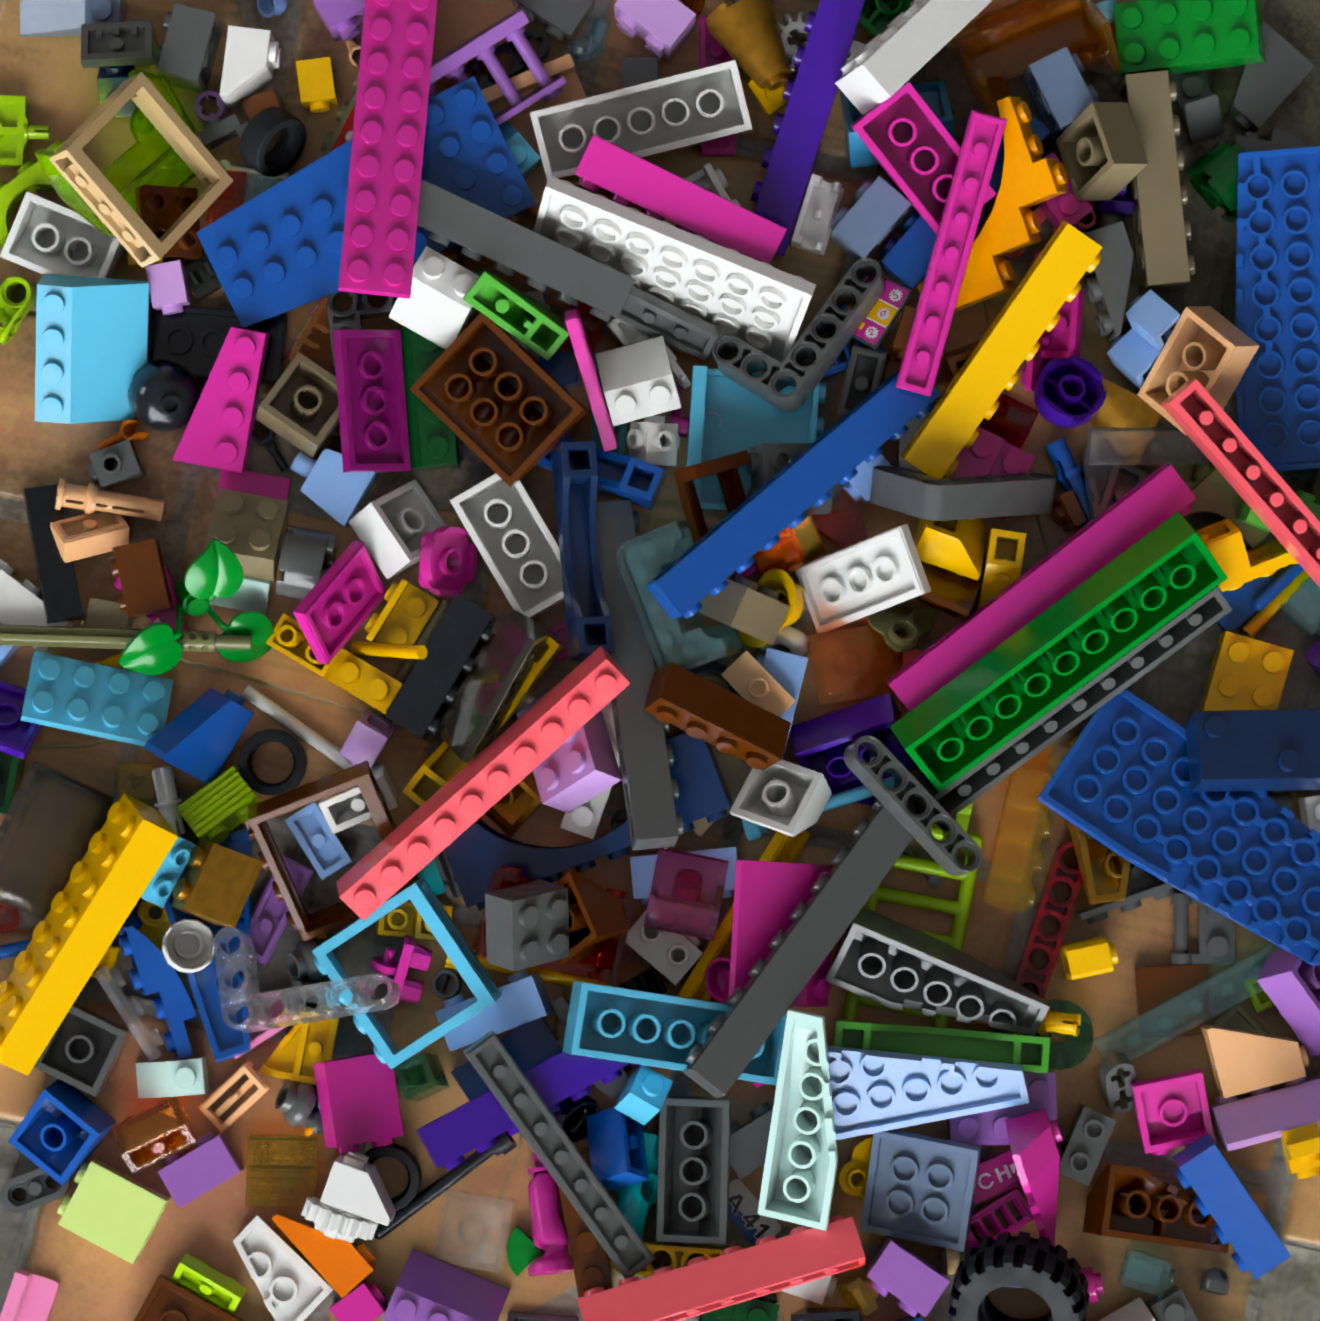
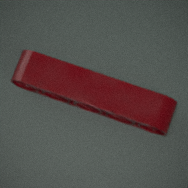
M1073 842L1061 844L1054 852L1013 981L1020 985L1027 982L1032 983L1036 987V995L1042 999L1045 997L1082 883L1079 864L1074 868H1068L1062 861L1063 852L1067 848H1074ZM1059 881L1066 883L1069 888L1068 897L1061 902L1054 900L1051 895L1053 884ZM1047 915L1054 916L1058 921V929L1052 935H1045L1040 928L1042 918ZM1035 949H1042L1047 954V963L1039 969L1033 968L1029 962V956Z

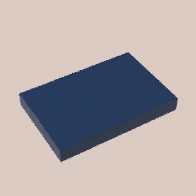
M543 1017L519 1026L500 1039L522 1072L562 1051L555 1035ZM469 1060L451 1072L469 1101L490 1090Z

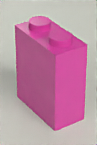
M374 1052L313 1063L326 1148H338L339 1154L348 1153L349 1151L355 1152L360 1150L359 1144L371 1142L372 1147H381L393 1144L392 1138L404 1136L394 1068L390 1069L387 1063H381Z

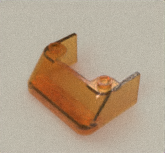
M1019 0L976 18L975 21L968 23L951 39L954 51L976 101L986 114L996 117L997 113L994 105L1008 94L1009 87L1007 81L1025 74L1028 65L1066 46L1070 54H1077L1083 65L1093 64L1100 58L1105 57L1115 72L1122 69L1110 23L1092 0ZM974 27L977 28V30L961 36L964 31Z

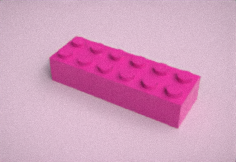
M595 135L592 136L575 171V175L580 177L578 184L596 193L602 187L612 192L611 200L623 206L630 207L633 202L644 208L642 213L660 221L666 218L676 223L675 227L694 235L699 234L713 243L735 249L740 254L760 262L771 263L787 230Z

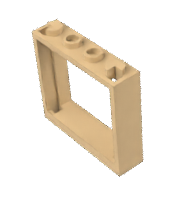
M143 72L123 81L48 158L142 268L160 260L233 182L224 166L212 156L203 145L201 138L191 131L180 118L178 111L165 100L157 90L156 85ZM130 99H132L206 187L203 193L160 239L156 237L82 150Z

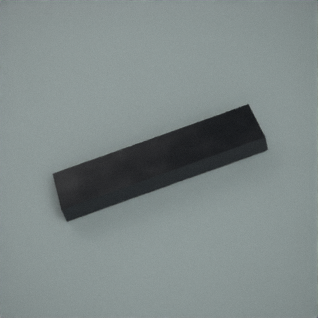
M58 484L23 489L47 624L81 620L83 617L73 561L68 563L63 561L50 528L51 522L65 519L63 507L61 510H55Z

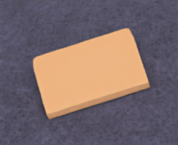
M95 511L94 514H83L50 523L56 545L65 563L114 551L113 547L129 544L130 527L122 515Z

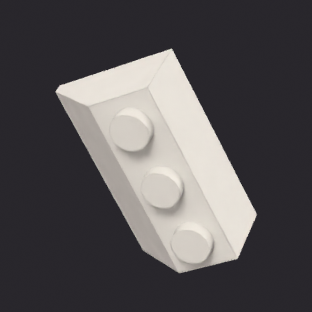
M26 191L0 257L42 275L57 274L111 278L120 263L125 248L104 223Z

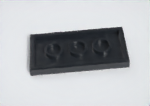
M149 303L148 363L160 359L169 360V362H175L186 367L194 378L208 379L230 328L233 326L242 327L234 309L183 306L184 312L163 315L162 310H155L152 307V303ZM286 313L248 327L249 329L270 332L262 383L275 384L283 374Z

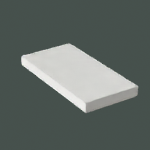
M908 524L898 526L794 569L799 584L804 589L803 595L818 635L931 592Z

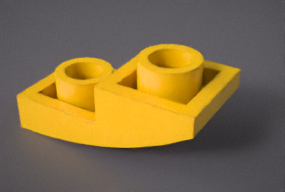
M406 901L376 921V935L397 937L409 935L415 939L437 940L412 902ZM442 905L452 919L453 906Z

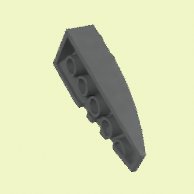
M862 907L841 936L825 981L890 1009L901 1011L902 1007L922 1011L921 1014L933 1017L936 1014L956 1017V1021L970 1023L971 1020L988 1023L992 1028L1029 1035H1036L1050 1008V1003L979 960L921 931L865 907Z

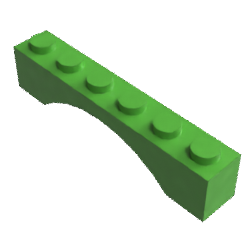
M834 1019L832 1046L1022 1065L1023 1072L1048 1073L1051 1038L1042 1035Z

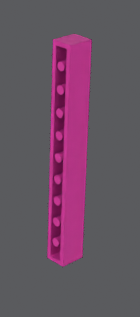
M1163 464L885 682L908 712H910L1176 512L1185 516L1192 510L1190 503L1197 498L1172 465Z

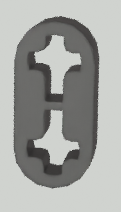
M1117 1052L1106 1056L1099 1065L1103 1100L1113 1113H1126L1135 1106L1130 1084L1137 1082L1135 1068L1124 1053Z

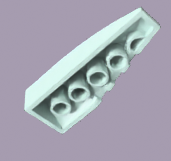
M789 1008L787 1011L757 1215L826 1231L830 1217L838 1155L825 1019L821 1015Z

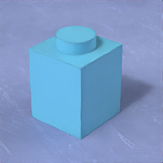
M641 1065L626 1080L614 1109L645 1126L661 1110L673 1081L647 1066Z

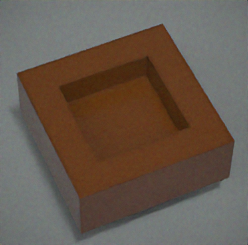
M1073 490L1067 491L1055 498L1052 516L1057 525L1062 526L1065 532L1087 522Z

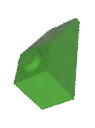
M486 270L482 272L463 297V300L547 361H549L569 335L565 320L539 301Z

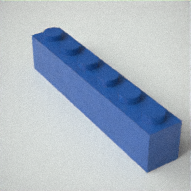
M1032 115V120L1029 123L1033 135L1036 134L1041 143H1043L1051 130ZM1003 136L989 183L996 195L1001 185L1005 157ZM995 196L983 205L982 211L995 198ZM917 212L903 225L902 228L907 232L897 242L892 238L879 253L883 257L880 267L902 287L910 291L909 293L925 278L936 235Z

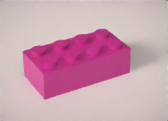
M907 81L890 98L865 113L851 124L850 127L908 201L912 203L911 205L933 233L937 235L960 152V146L911 83ZM990 185L984 204L996 195Z

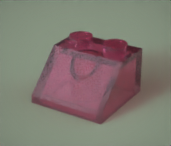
M659 848L643 927L713 941L720 914L729 861L668 848Z

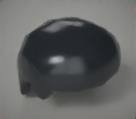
M588 1095L575 1102L572 1101L571 1097L564 1099L558 1103L560 1110L553 1113V1116L573 1143L587 1137L586 1116L600 1112L597 1107L598 1103Z

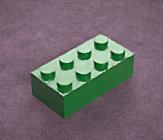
M1141 0L1114 4L1119 74L1123 77L1125 74L1168 70V75L1266 62L1261 0Z

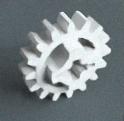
M307 1197L301 1212V1216H304L306 1220L313 1221L315 1224L314 1229L324 1233L323 1235L349 1243H354L355 1238L373 1240L379 1224L324 1204L316 1197Z

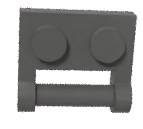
M1185 893L1171 895V904H1174V953H1171V964H1235V922ZM1188 904H1197L1198 953H1188Z

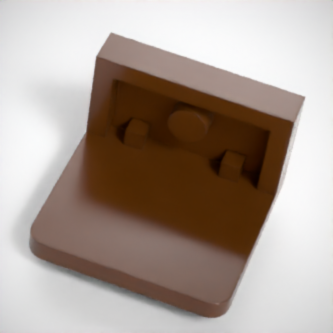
M157 185L138 186L135 190L136 213L156 237L160 239L198 198L197 188ZM199 218L163 256L166 257V262L181 260L185 263L202 258L201 242L197 236V232L200 231Z

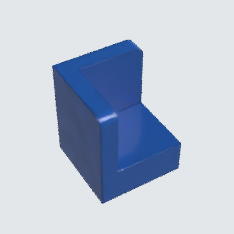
M573 350L555 353L549 361L538 354L540 364L566 389L580 386Z

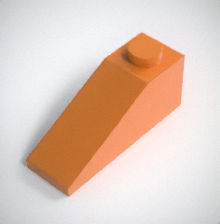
M281 1211L271 1218L341 1298L345 1297L376 1268V1265L372 1262L376 1257L363 1242L357 1245L355 1241L354 1243H349L344 1240L327 1237L321 1231L314 1229V1224Z

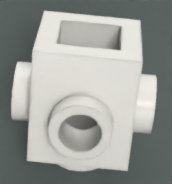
M650 416L644 418V422H630V431L627 435L629 456L652 465L676 466L677 450L680 446L678 424L665 423V416Z

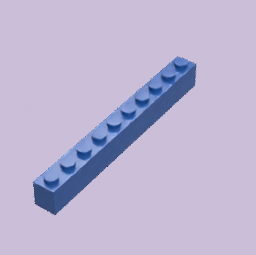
M898 369L645 585L671 619L682 616L688 619L703 607L700 601L709 593L715 596L729 584L726 579L736 571L740 574L755 562L752 556L760 549H763L765 552L781 540L778 534L787 526L793 529L807 517L804 512L814 504L815 507H818L833 495L830 491L832 487L838 482L844 485L855 477L858 473L856 467L864 460L866 463H869L884 451L881 445L889 438L892 441L897 440L909 430L906 424L914 417L921 419L928 414L934 407L931 402L941 395L933 386L931 397L896 388Z

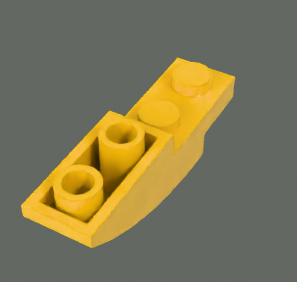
M284 613L282 614L273 629V635L266 641L267 645L383 714H387L403 686L401 682L343 648L340 649L328 665L318 663L298 621Z
M1317 1122L1282 1131L1281 1142L1288 1174L1296 1173L1298 1179L1320 1174V1131Z

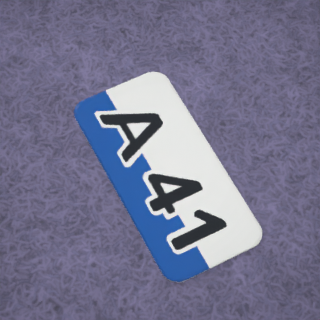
M734 1179L729 1184L728 1218L753 1246L756 1245L755 1242L760 1238L778 1234L781 1230L780 1224L774 1218L757 1215L758 1199L741 1180Z

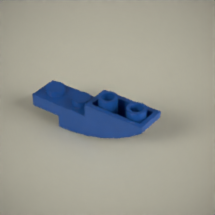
M132 925L122 926L123 935L118 936L123 955H130L134 967L128 970L134 990L140 989L141 994L145 996L156 993L157 998L152 999L158 1020L164 1018L168 1032L162 1033L168 1053L174 1052L175 1057L178 1059L192 1056V1048L183 1021L197 1016L183 982L175 969L167 964L163 953L144 934Z

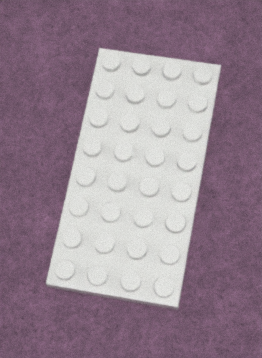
M550 176L545 186L534 232L636 279L635 287L721 328L719 337L724 335L736 336L780 363L790 352L816 284L807 281L801 276L779 270L769 263L760 262L740 254L735 249L713 243L703 236L694 235L674 227L669 222L652 218L635 208L626 207L608 200L603 195L594 194L574 186L569 181Z

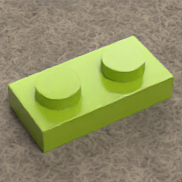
M185 1253L171 1281L232 1315L247 1290L246 1287L239 1284L235 1279L225 1276L208 1266L204 1261L196 1259L188 1253Z

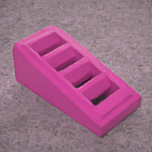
M1013 1188L971 1214L970 1225L974 1224L983 1239L992 1237L993 1240H997L998 1234L1005 1232L1013 1233L1035 1218L1017 1188ZM1009 1201L1013 1203L1020 1214L1016 1219L1006 1205ZM999 1209L1008 1224L1003 1227L993 1211ZM985 1216L996 1231L992 1235L981 1220ZM970 1229L967 1241L968 1250L972 1247H979V1243Z

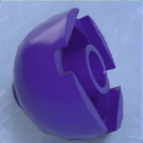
M1070 356L1069 359L1058 360L1059 357L1054 358L1042 368L1034 386V402L1038 411L1049 423L1057 427L1075 428L1085 425L1099 412L1106 398V390L1104 391L1102 385L1103 377L1097 368L1080 357Z

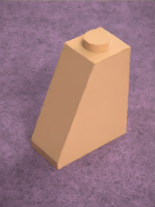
M1209 1024L1201 1026L1218 1094L1223 1098L1307 1076L1304 1068L1309 1066L1304 1045L1299 1046L1298 1042L1292 1038Z

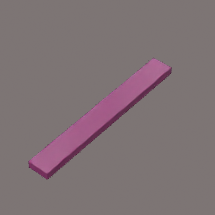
M975 110L970 112L896 380V388L931 397L1007 119Z

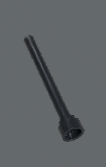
M506 1131L495 1137L498 1143L482 1153H478L477 1150L465 1158V1162L449 1170L417 1194L406 1207L396 1211L394 1218L388 1226L379 1223L374 1238L382 1239L494 1154L496 1156L502 1153L504 1155L508 1154L517 1147L513 1137Z

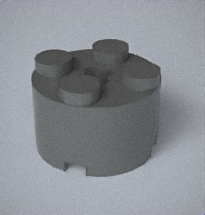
M288 525V532H286L278 568L282 578L281 581L277 580L276 595L304 599L329 570L327 567L330 568L335 563L337 536L331 535L330 532Z

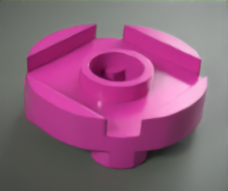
M441 526L433 532L423 534L421 538L420 571L418 574V582L422 588H428L436 596L455 597L456 593L461 595L465 592L460 590L464 588L466 583H472L477 570L478 558L475 544L469 543L465 536L469 535L466 530L460 527ZM447 558H450V565H447Z

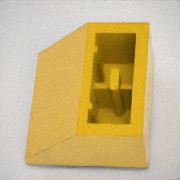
M919 518L914 544L920 560L924 563L932 564L954 572L957 575L978 581L981 574L988 530L981 518L932 521Z

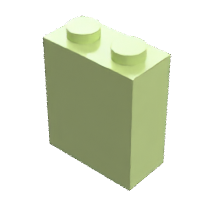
M98 1159L92 1160L89 1165L83 1163L74 1179V1182L79 1184L73 1196L68 1194L65 1196L57 1211L62 1216L58 1225L134 1264L138 1261L170 1197Z

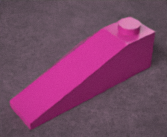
M1042 1109L1005 1120L1012 1157L1022 1188L1027 1195L1031 1213L1034 1215L1039 1235L1050 1239L1049 1244L1055 1247L1060 1160L1057 1142L1063 1141L1058 1121L1050 1122L1047 1109Z

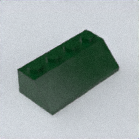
M407 327L396 329L401 330L411 470L405 472L459 468L457 435L410 390L411 386L440 357L445 349Z

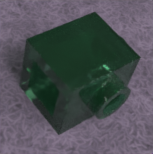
M422 1053L393 1068L397 1076V1087L406 1100L421 1101L450 1087L437 1054Z

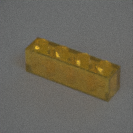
M1019 767L1010 774L980 903L1025 913L1026 907L1032 908L1036 894V887L1031 886L1034 872L1040 873L1044 860V852L1039 851L1042 838L1048 839L1052 825V818L1047 817L1049 807L1038 801L1037 797L1053 774L1025 767Z

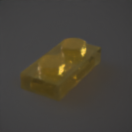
M845 1277L836 1283V1288L849 1308L861 1309L862 1315L867 1316L879 1308L874 1300L878 1295L872 1289V1285L867 1279L862 1281L860 1277Z

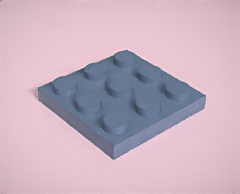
M896 1129L874 1133L860 1230L964 1252L968 1241L981 1146Z

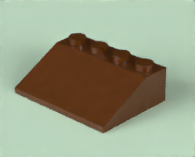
M482 313L469 324L410 388L439 419L510 487L548 455L590 413L506 330Z

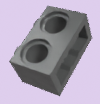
M1080 1104L1059 1151V1173L1089 1186L1117 1120Z

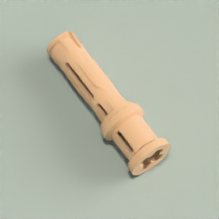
M59 478L55 510H61L62 507L83 510L86 515L94 514V511L161 522L164 499L98 490V486H95L93 483L83 486L66 483L65 479Z

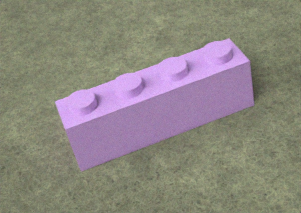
M1320 1069L1317 1070L1318 1076L1284 1082L1285 1085L1273 1088L1271 1086L1251 1091L1250 1094L1228 1098H1223L1220 1095L1216 1096V1103L1208 1106L1219 1147L1232 1151L1280 1138L1282 1131L1316 1122L1318 1127H1320Z

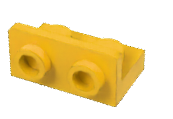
M402 579L399 584L393 582L383 598L384 601L388 602L381 614L374 612L364 629L369 632L366 639L370 642L414 645L440 604V601L410 584L405 579Z

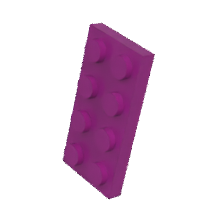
M339 329L333 331L343 473L405 472L411 470L401 330Z

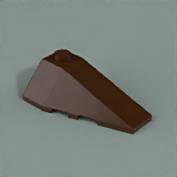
M1107 1164L1087 1196L1083 1232L1223 1253H1228L1229 1242L1223 1245L1212 1229V1226L1217 1223L1211 1214L1204 1217L1194 1203L1193 1197L1180 1191L1179 1188L1172 1184L1165 1183L1144 1169Z

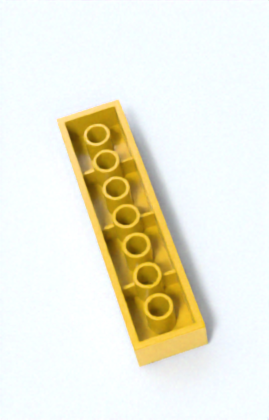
M123 793L118 802L111 806L108 811L107 820L100 832H96L92 836L85 856L72 868L70 879L63 891L58 892L53 898L51 910L44 921L36 925L32 934V940L25 951H21L16 957L14 969L7 980L0 983L1 1064L27 1076L29 1075L178 839V835L157 809Z

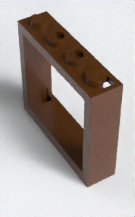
M368 761L248 807V820L244 822L248 829V836L251 841H258L262 850L258 852L260 861L264 862L263 868L266 872L271 870L275 881L272 882L274 893L279 902L285 900L289 909L286 912L289 926H292L294 931L298 929L303 941L350 924L360 917L343 901L308 914L266 820L358 785L382 840L385 839L397 827ZM416 874L412 879H410L395 894H397L398 892H400L401 890H403L404 888L418 880V874Z

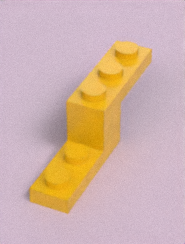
M1229 518L1196 531L1228 577L1217 586L1221 592L1239 589L1244 583L1251 580L1271 576L1276 570L1291 564H1298L1277 538L1246 551L1241 531Z

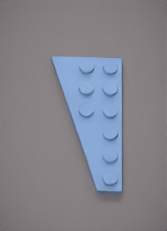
M827 1045L836 1140L1029 1103L1022 1065Z

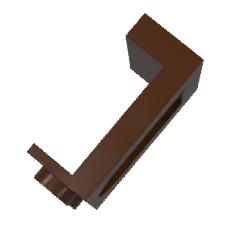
M747 450L673 471L693 544L708 532L693 480L717 473L729 514L746 500L737 467L751 464Z

